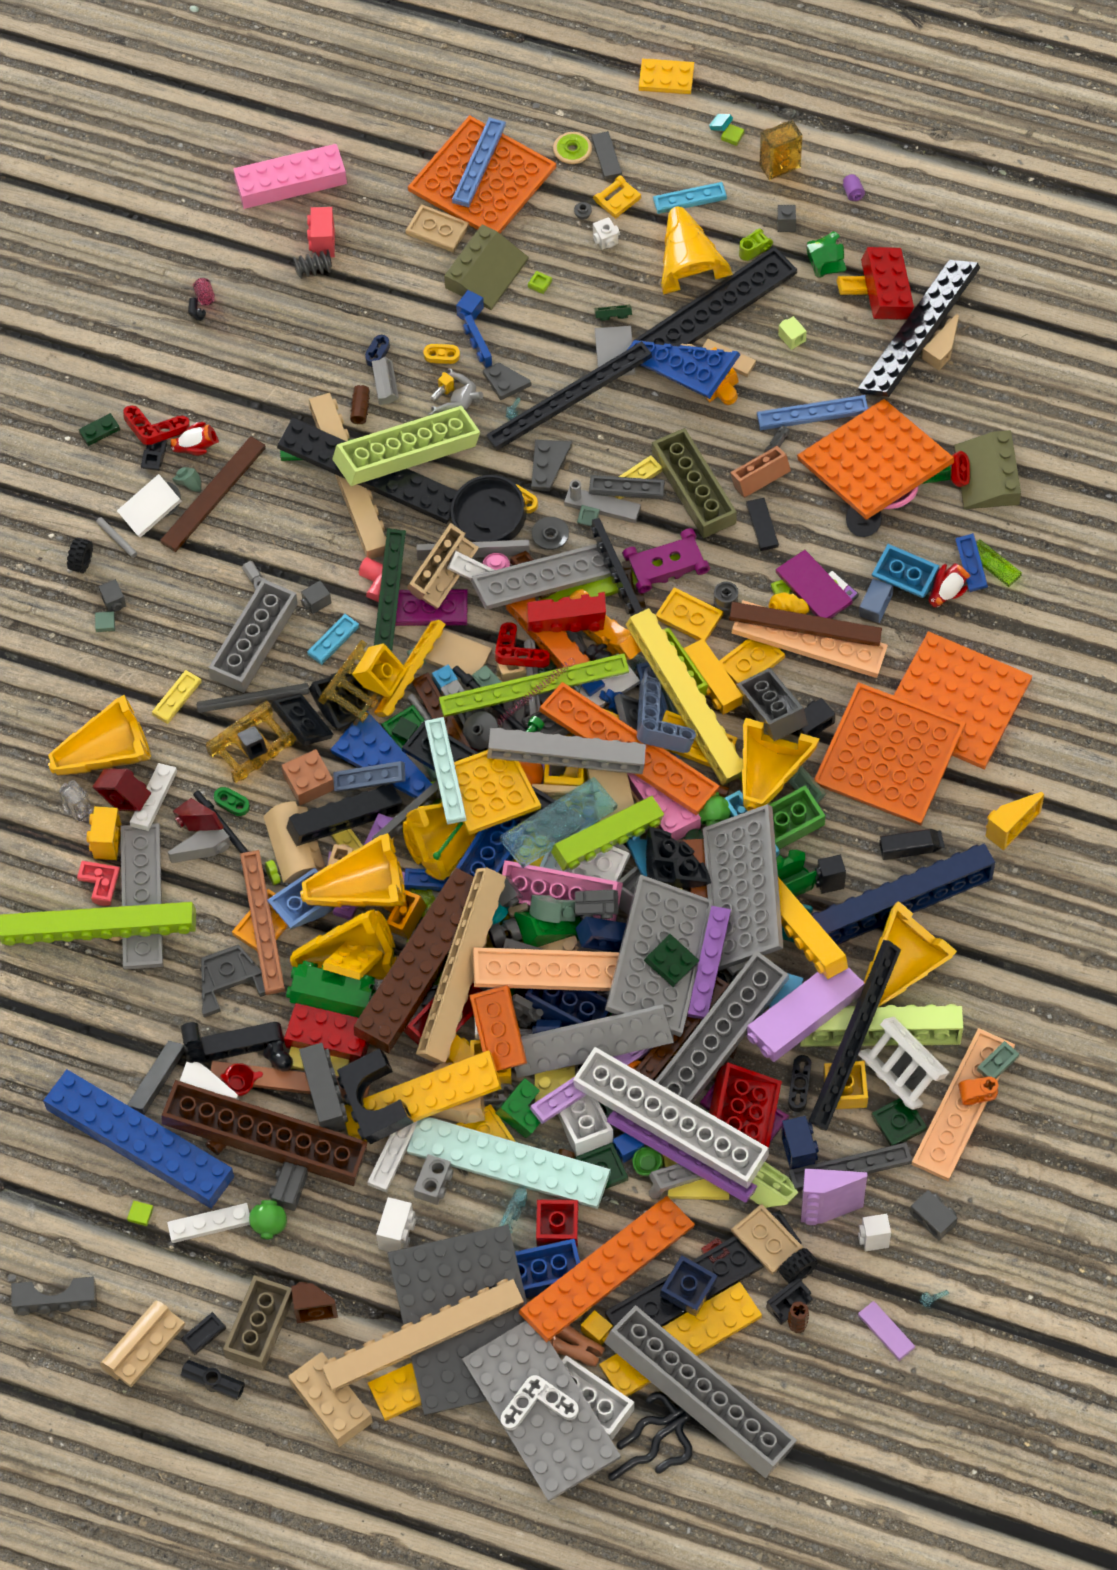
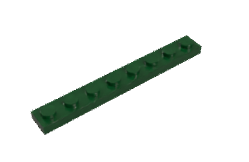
M387 528L374 646L384 643L392 652L406 530Z

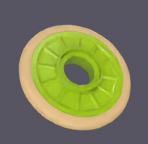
M567 132L555 140L553 151L560 161L567 164H578L590 156L592 144L581 133ZM574 145L577 147V149L571 151L568 149V147Z

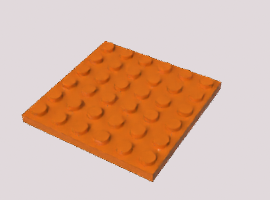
M469 115L408 185V191L448 214L468 222L471 227L477 230L483 224L501 233L555 170L556 163L502 133L470 207L452 203L455 191L486 125Z
M885 399L797 455L798 460L866 520L954 463L952 455Z
M928 631L893 696L965 722V728L952 756L985 770L1032 680V675Z
M858 682L814 780L822 788L921 826L965 728V722Z

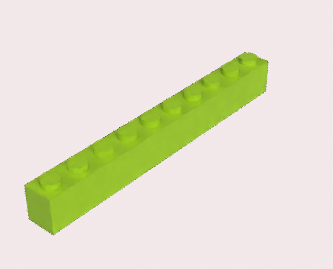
M193 902L0 914V941L8 946L15 945V943H52L59 940L70 942L74 939L129 938L135 935L147 937L151 934H188L189 932L196 931V908Z

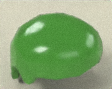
M649 1146L637 1150L632 1158L633 1168L643 1177H649L652 1171L659 1170L663 1166L661 1153Z

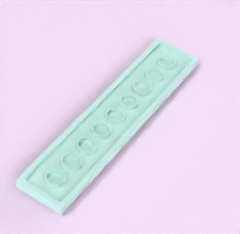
M431 1117L418 1120L407 1148V1153L426 1159L429 1154L451 1161V1166L561 1199L578 1200V1204L596 1209L599 1207L611 1170L608 1168Z

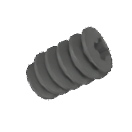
M327 250L326 255L323 251H320L319 257L316 252H313L312 258L309 254H306L305 260L302 255H299L298 261L293 257L295 270L300 279L303 278V273L310 277V271L315 276L317 275V270L324 274V268L329 273L331 272L332 262L329 250Z

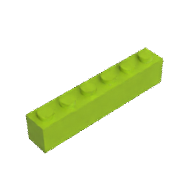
M650 796L556 843L551 853L563 871L568 868L570 870L575 869L580 865V862L584 860L587 862L591 861L597 856L596 854L600 852L606 853L614 845H622L630 837L642 835L649 827H658L665 814L654 797Z

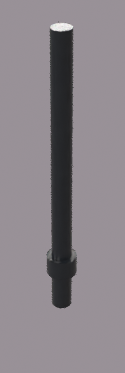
M458 665L453 668L452 671L462 679L461 682L466 687L471 689L480 688L475 682V678L469 673L466 674ZM500 704L491 706L516 730L526 732L527 729Z
M199 790L196 791L193 796L199 803L216 813L224 827V831L228 834L230 841L240 853L249 852L216 812L211 801L207 800ZM263 869V873H264V877H265V876L267 875V873H266L265 870Z

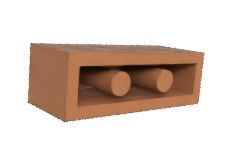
M776 446L730 473L735 489L745 498L789 473L791 469L787 455Z

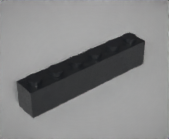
M393 784L382 785L377 789L363 791L353 797H345L343 800L335 803L330 802L325 806L311 808L301 814H293L289 817L286 829L297 847L375 821L378 813L385 816L397 814L400 812L403 801Z

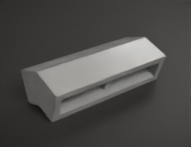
M387 357L372 361L379 405L390 404L399 399L393 362Z

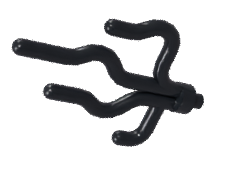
M661 1391L648 1395L645 1398L647 1404H651L655 1400H661L670 1414L665 1417L646 1416L636 1423L634 1430L620 1440L616 1447L621 1450L631 1444L641 1435L646 1425L667 1426L658 1431L653 1437L648 1454L631 1458L608 1475V1479L614 1481L634 1466L653 1461L659 1452L661 1440L674 1430L678 1440L684 1447V1454L679 1457L666 1459L655 1467V1472L660 1474L671 1466L686 1463L692 1456L693 1447L684 1434L683 1427L693 1417L680 1406L677 1408L671 1399Z

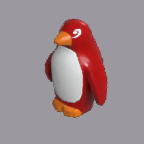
M198 422L191 425L179 438L171 439V450L175 453L200 456L207 453V448L219 443V439L213 427L206 425L205 422Z
M954 563L946 570L947 564L942 565L936 573L931 594L929 595L928 601L930 605L937 608L945 601L958 598L966 592L968 586L963 585L970 577V574L962 566Z

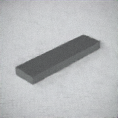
M591 475L589 494L663 499L665 480Z

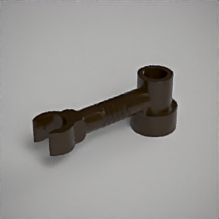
M630 561L622 562L623 570L635 593ZM635 593L641 608H646L643 593Z

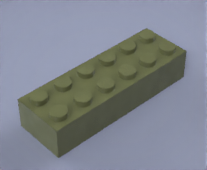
M686 428L652 442V455L662 466L664 475L703 538L736 524L737 511Z

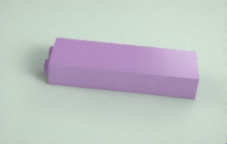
M849 967L829 979L823 973L819 974L817 972L747 1026V1038L752 1044H756L760 1048L761 1053L766 1058H770L775 1062L860 997L865 983Z

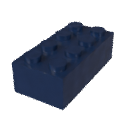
M529 989L524 997L533 1002V1008L542 1009V1018L546 1020H561L562 1027L601 1019L610 1015V1012L605 1010L608 999L593 991Z

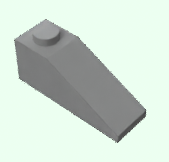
M224 829L198 831L168 851L171 863L216 856L219 853L225 852L231 846L230 838Z

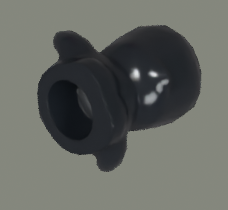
M591 644L585 652L590 661L613 656L610 652L603 650L607 648L606 644Z
M279 1040L268 1044L263 1052V1056L271 1062L272 1067H276L282 1072L290 1070L293 1066V1059L287 1052H284V1042Z

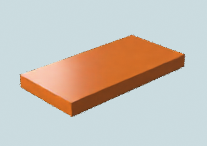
M505 985L469 995L482 1052L489 1050L492 1053L497 1072L527 1064L509 986Z

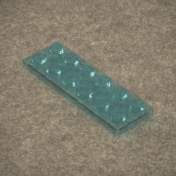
M593 777L502 834L499 840L521 867L524 868L551 851L556 843L584 830L617 809L618 804L596 778Z

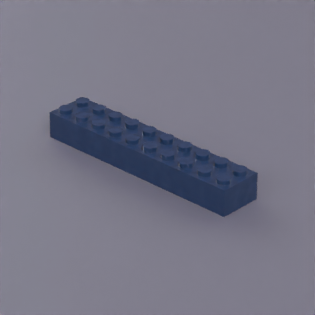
M985 843L974 845L965 852H957L946 860H938L927 868L921 867L915 873L902 875L896 881L891 883L885 882L877 889L866 890L860 896L850 897L841 904H833L826 910L814 912L811 915L831 939L839 945L886 925L890 911L898 901L912 913H915L993 879L995 861Z

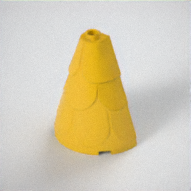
M683 207L672 208L668 214L664 240V266L661 282L663 295L681 290L678 279L713 269L715 280L733 275L728 262L718 252L715 245L704 234L703 229Z
M125 695L115 699L48 755L50 759L48 766L52 774L56 773L60 776L89 773L91 770L113 768L115 766L130 765L150 760L151 752L147 739Z
M745 718L743 724L742 789L743 805L746 810L750 811L769 804L782 791L784 785L797 773L802 764L814 753L819 743V738L800 734L798 744L783 739L773 741L769 735L764 734L763 722Z
M442 802L417 807L407 813V819L403 822V836L406 846L414 861L418 865L422 864L426 868L425 872L438 880H444L457 867L478 832L469 835L463 824L441 853L440 859L436 860L433 858V854L438 852L460 822L447 825Z
M389 834L378 836L333 865H328L302 882L303 890L300 891L302 901L308 905L327 907H393L404 905L406 893L400 862L397 861V857L394 854L396 850Z
M899 901L895 903L890 911L873 961L870 962L864 979V983H866L883 940H889L901 949L878 1007L906 991L907 987L950 960L957 952L945 940L935 938L912 918L913 913Z
M373 909L359 914L342 925H338L324 935H318L294 950L290 956V963L292 967H298L303 961L318 964V968H322L324 961L346 941H355L360 945L373 946L377 950L383 951L382 959L365 975L384 980L397 957H393L395 943L390 927L383 914L379 910L375 911Z

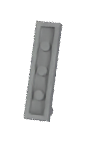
M572 480L570 482V487L564 501V506L581 509V505L600 509V515L636 523L641 509V504L606 495H591L589 491L581 490V482L579 480Z
M680 1164L652 1171L649 1177L653 1185L649 1190V1196L652 1199H658L663 1191L704 1178Z

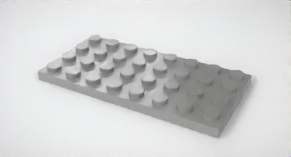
M767 804L703 828L705 866L712 882L707 885L708 899L713 900L712 906L731 909L718 971L749 961L756 950L762 955H766L783 949L772 806Z
M641 874L639 875L605 1008L606 1011L618 1015L663 1004L672 1034L679 1037L683 1034L699 962L672 987L644 959L671 934L700 960L713 900Z
M527 1321L522 1322L462 1358V1361L500 1423L503 1411L525 1381L533 1375L543 1378L578 1404V1416L573 1420H566L537 1400L516 1429L506 1430L504 1428L548 1502L621 1458L618 1450L550 1341L546 1342ZM538 1381L535 1384L530 1383L532 1388L529 1393L526 1390L524 1391L525 1393L529 1394V1396L532 1399L534 1397L531 1395L532 1391L535 1388H540ZM551 1392L546 1396V1400L549 1403H555L558 1400V1395ZM519 1398L517 1401L519 1408H525L529 1404L526 1398ZM562 1399L560 1405L565 1408V1414H568L569 1412L574 1413L573 1406H565L563 1404V1401L565 1399ZM512 1407V1410H514V1414L511 1417H506V1424H509L510 1422L514 1424L515 1414L518 1413L520 1416L522 1413L517 1412L514 1409V1407Z

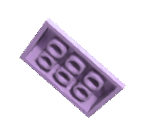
M805 1169L801 1222L807 1225L822 1224L862 1208L867 1173Z

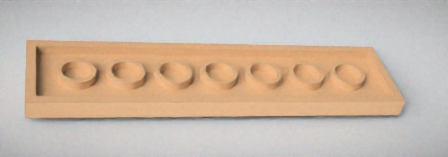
M742 600V603H744V604H750V605L760 606V605H757V604L750 603V602H747V601ZM735 622L731 632L738 636L874 678L878 677L888 646L881 642L878 647Z
M474 947V987L498 988L508 985L509 988L610 991L619 952Z
M978 1028L911 1165L946 1181L950 1180L988 1102L963 1105L958 1084L967 1079L984 1078L977 1071V1067L1004 1041L1012 1048H1015V1044Z

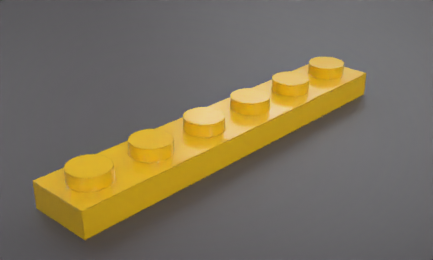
M441 620L430 622L406 660L404 666L407 671L392 696L389 698L384 696L374 711L378 717H387L394 712V706L397 701L404 696V690L407 685L412 683L414 674L424 664L423 660L432 651L436 639L442 635V629L446 625Z

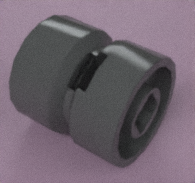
M725 581L717 584L714 589V607L722 610L723 616L730 615L732 601L738 602L739 592L737 586L732 582Z
M514 917L503 921L502 925L499 923L492 925L488 931L494 948H502L506 938L518 942L522 941L521 932Z

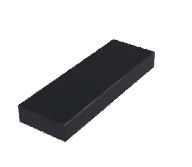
M765 498L746 501L760 551L778 548L779 543Z

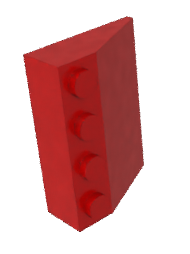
M727 1062L717 1072L709 1113L769 1148L782 1081Z

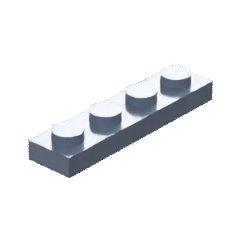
M402 761L333 772L334 791L336 792L406 781L405 762Z

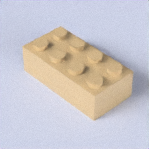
M321 1352L291 1373L288 1378L290 1385L337 1446L340 1447L371 1425L373 1421L370 1412L349 1385L332 1392L322 1369V1366L325 1365L324 1362L328 1359Z

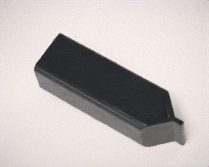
M934 829L880 836L879 840L882 860L929 854L945 848L941 830L937 831Z

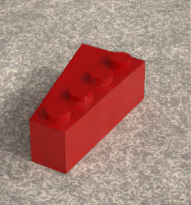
M599 592L598 596L589 597V594L581 595L580 599H570V596L562 597L557 602H554L553 599L527 602V631L539 633L542 631L579 632L581 630H590L597 632L604 630L606 616L605 592Z

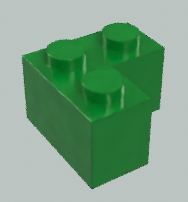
M524 1078L495 1112L524 1138L529 1137L541 1123L528 1106L540 1090Z

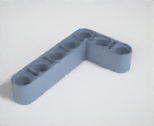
M647 667L639 687L637 739L644 744L688 753L696 733L691 728L659 720L661 683L652 668Z

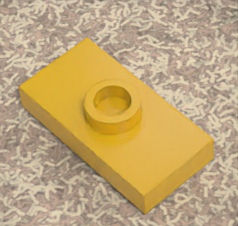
M865 276L837 277L836 281L840 295H868Z

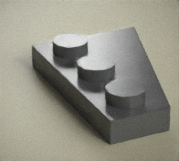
M535 439L531 490H551L558 476V471L572 447V441Z

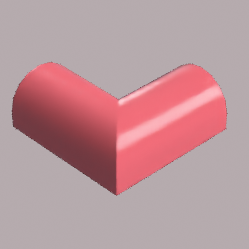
M366 557L360 565L359 575L373 581V584L366 593V597L379 602L383 564Z
M81 861L77 880L94 883L92 901L100 906H110L120 867Z

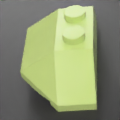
M764 1162L752 1181L753 1184L757 1185V1188L750 1199L759 1205L762 1204L765 1208L781 1206L790 1203L797 1196L798 1191L794 1188L789 1177Z

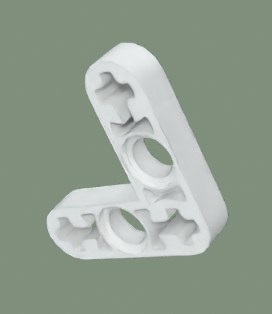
M533 1375L525 1381L503 1411L501 1424L506 1430L516 1429L537 1400L566 1420L575 1419L579 1414V1407L573 1399L543 1378ZM538 1381L540 1388H535L532 1391L531 1395L534 1396L532 1399L529 1396V1394L525 1393L524 1391L526 1390L529 1393L532 1388L530 1383L535 1384ZM551 1392L558 1395V1400L555 1403H549L546 1400V1396ZM526 1398L529 1401L528 1406L519 1408L517 1406L518 1399ZM562 1399H565L563 1401V1404L565 1406H573L574 1413L569 1412L568 1414H565V1408L560 1405ZM512 1407H514V1409L517 1412L522 1413L520 1416L518 1413L515 1414L514 1424L512 1422L506 1424V1417H511L514 1414V1410H512Z

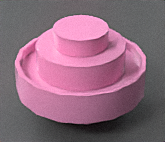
M501 553L489 554L482 562V564L494 570L510 567L508 558Z

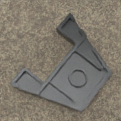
M239 944L201 958L203 1017L221 1012L215 993L253 980L259 996L266 995L261 970Z

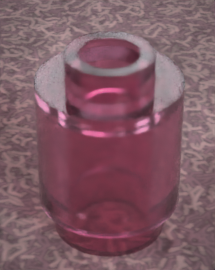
M206 278L197 279L193 284V288L198 302L204 306L212 304L215 294L210 280Z

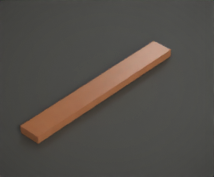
M256 850L240 853L265 994L271 995L285 992L271 911L267 902L268 895L260 852Z
M212 1061L210 1071L222 1080L220 1075L230 1065L235 1063ZM248 1065L253 1072L261 1071L263 1073V1076L254 1082L253 1087L311 1094L305 1072L292 1070L282 1072L275 1068ZM339 1085L341 1097L344 1098L346 1094L345 1089H342ZM370 1085L365 1090L363 1098L368 1097Z

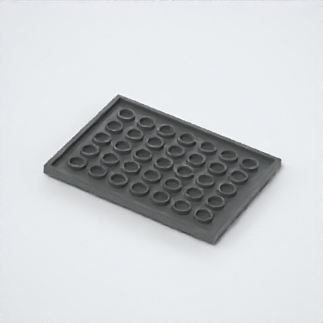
M509 1225L387 1252L403 1325L410 1322L416 1324L421 1321V1317L430 1313L432 1315L440 1313L439 1309L450 1304L453 1307L459 1304L458 1301L466 1296L473 1298L478 1295V1291L489 1287V1289L497 1287L496 1283L508 1278L509 1281L514 1279L524 1305L411 1356L424 1416L487 1401L462 1361V1358L526 1321L519 1314V1310L527 1304Z

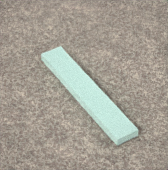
M444 717L426 720L425 726L447 825L466 821Z

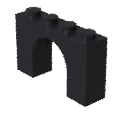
M380 1048L337 1070L339 1074L337 1078L338 1083L342 1089H345L346 1094L344 1098L353 1109L351 1115L353 1120L359 1124L358 1133L362 1140L366 1139L370 1144H373L414 1123L407 1105L401 1099L379 1110L372 1111L364 1107L363 1096L367 1087L372 1082L393 1072L386 1054Z

